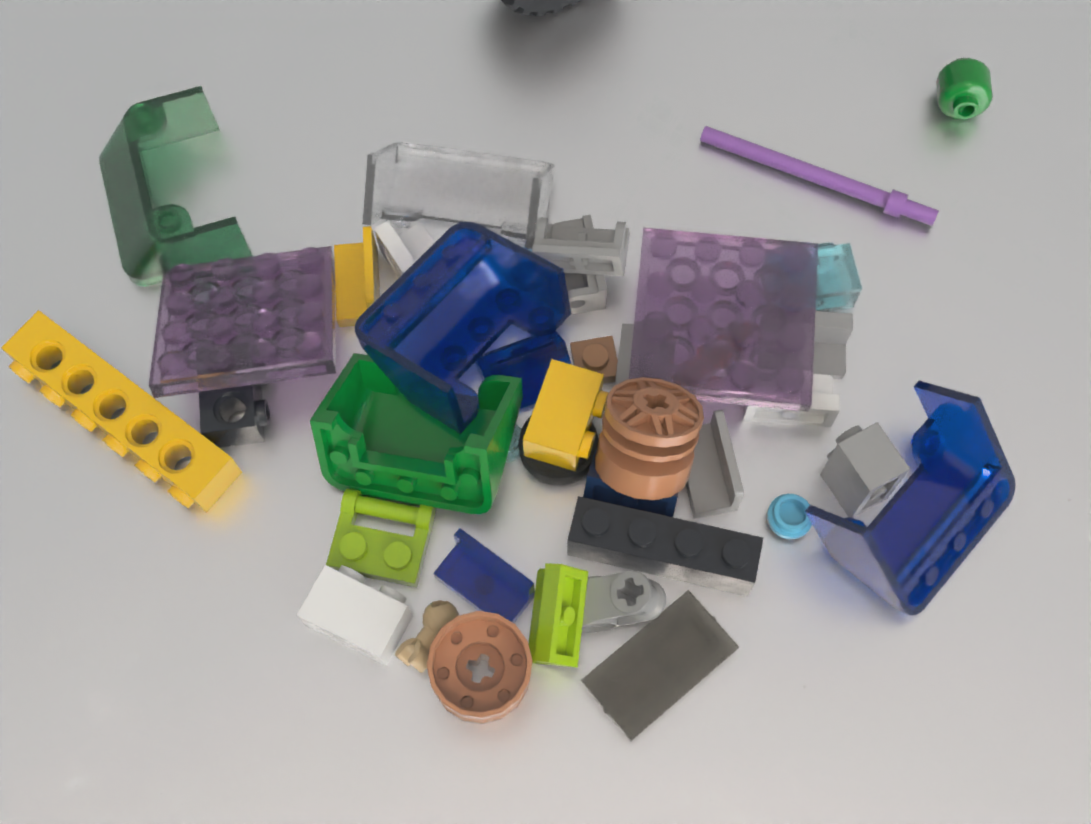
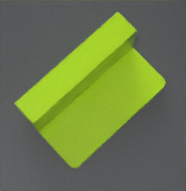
M545 563V568H540L537 571L528 642L532 663L578 668L588 571L552 563Z

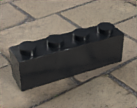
M578 496L567 540V555L748 596L756 582L764 537Z

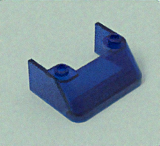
M920 380L914 385V389L928 419L914 433L911 440L912 454L918 468L869 526L866 527L864 522L853 517L842 518L811 504L805 510L830 556L891 607L911 616L919 614L926 608L1011 503L1016 487L1014 475L980 397Z

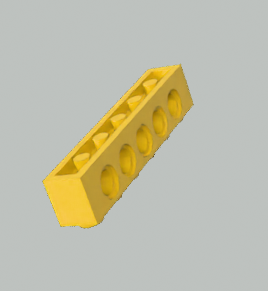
M38 310L1 347L13 360L8 367L28 384L35 378L44 385L39 392L58 408L67 403L74 409L70 416L90 433L96 427L106 434L102 441L123 458L128 452L139 460L134 466L151 481L156 483L160 477L171 485L167 492L187 509L194 503L207 513L241 475V469L231 456ZM61 360L57 367L50 369L54 363ZM93 384L89 391L80 394L84 387ZM125 408L122 415L111 419L115 411ZM158 432L157 437L152 442L143 444L147 435ZM191 457L189 464L185 468L175 470V466L180 459Z

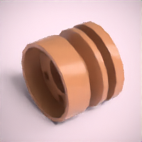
M642 377L628 379L613 386L606 396L605 413L602 418V432L599 434L595 456V469L602 481L616 492L636 499L658 500L672 497L682 491L690 477L694 460V448L698 443L699 431L704 420L702 405L692 393L680 385L662 379Z
M475 611L458 615L440 629L430 645L427 670L431 687L448 712L462 721L485 724L503 719L519 706L528 690L533 661L528 641L516 624L496 613ZM481 660L488 661L489 671L494 674L492 678L484 676L480 683H476L473 681V672L468 668L470 665L478 666Z

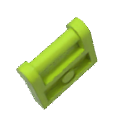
M347 488L342 497L340 516L326 565L337 571L343 565L357 571L366 578L417 588L434 524L436 508L420 504V507L365 497L362 496L361 491ZM358 514L413 524L416 525L414 535L412 537L355 525Z

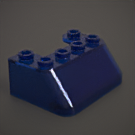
M460 222L450 227L357 319L355 334L362 349L410 403L461 434L478 415L480 401L475 390L459 381V379L511 324L531 335L544 336L553 333L572 314L564 269L478 223Z

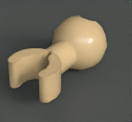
M442 600L430 603L423 613L424 627L416 638L403 642L395 652V656L406 666L411 664L420 673L424 672L427 668L430 645L440 629L459 615L456 607L452 603Z

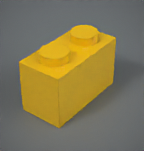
M551 359L523 437L524 456L576 472L580 457L588 459L593 447L596 433L589 431L594 417L602 418L605 411L606 396L609 392L603 391L604 374Z

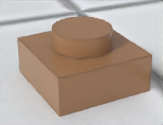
M613 336L570 343V353L574 366L604 374L603 384L615 382L618 359Z

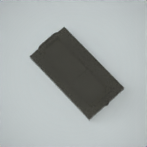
M687 590L656 619L649 622L586 675L581 682L593 695L604 713L609 716L630 741H633L737 651L739 646L720 626L716 618Z

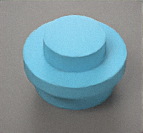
M783 494L771 502L767 511V521L772 531L778 536L785 539H798L810 530L814 521V513L811 505L803 497L796 494Z

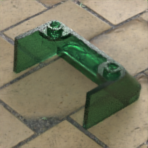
M202 86L132 105L124 114L99 156L100 169L122 268L129 279L139 286H152L253 257L252 250L236 216L194 228L193 221L185 208L175 204L156 208L154 205L142 151L220 130Z

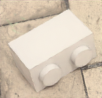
M324 565L296 616L306 626L387 666L413 617L409 606L404 604L407 598L398 591L384 585L378 591L363 584L366 578L349 567L341 565L337 571Z

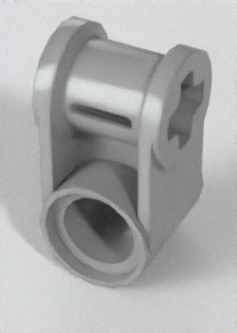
M637 571L588 577L582 632L606 631L617 626L656 619L666 606L664 589L659 583L648 579L644 574ZM641 588L644 589V594H642V595H641Z

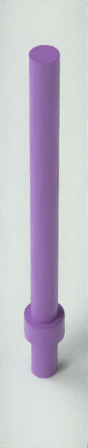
M708 126L704 127L701 134V142L884 208L883 213L896 218L903 215L933 226L939 212L937 209L907 199L908 194L894 189H892L891 193Z

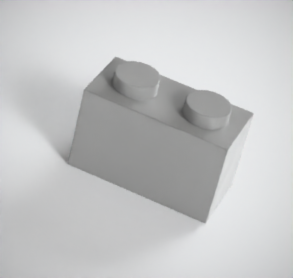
M876 422L864 430L857 425L842 433L835 440L837 443L835 449L828 453L827 458L829 460L820 475L849 519H852L888 499L910 468L879 423Z

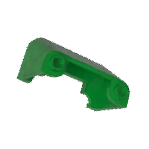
M353 353L310 419L322 475L330 485L342 491L348 488L361 491L362 495L418 505L422 504L468 514L480 515L486 513L491 509L498 494L522 403V378L504 375L488 376L478 388V399L399 387L396 371L386 360L376 356Z

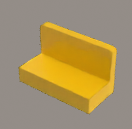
M372 226L363 227V242L334 245L336 321L339 327L381 324L378 247Z

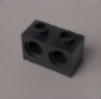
M250 344L197 351L200 433L219 448L265 442L264 426L270 425L271 418L268 401L262 399L261 386L268 384V373L264 359L258 360ZM243 371L238 379L226 381L233 372ZM245 411L244 416L240 420L228 422L233 413Z

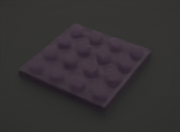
M643 227L629 379L642 377L662 379L680 385L692 393L698 401L809 412L812 405L818 243Z
M331 246L308 247L302 250L281 253H264L258 256L236 259L224 258L213 262L190 265L180 264L164 268L149 378V388L154 398L336 373L335 261Z

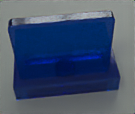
M554 328L473 357L482 380L491 375L522 378L523 398L520 409L536 403L551 359L571 364L566 343Z
M459 528L453 535L456 542L455 547L434 571V577L478 611L496 613L515 623L534 598V583Z

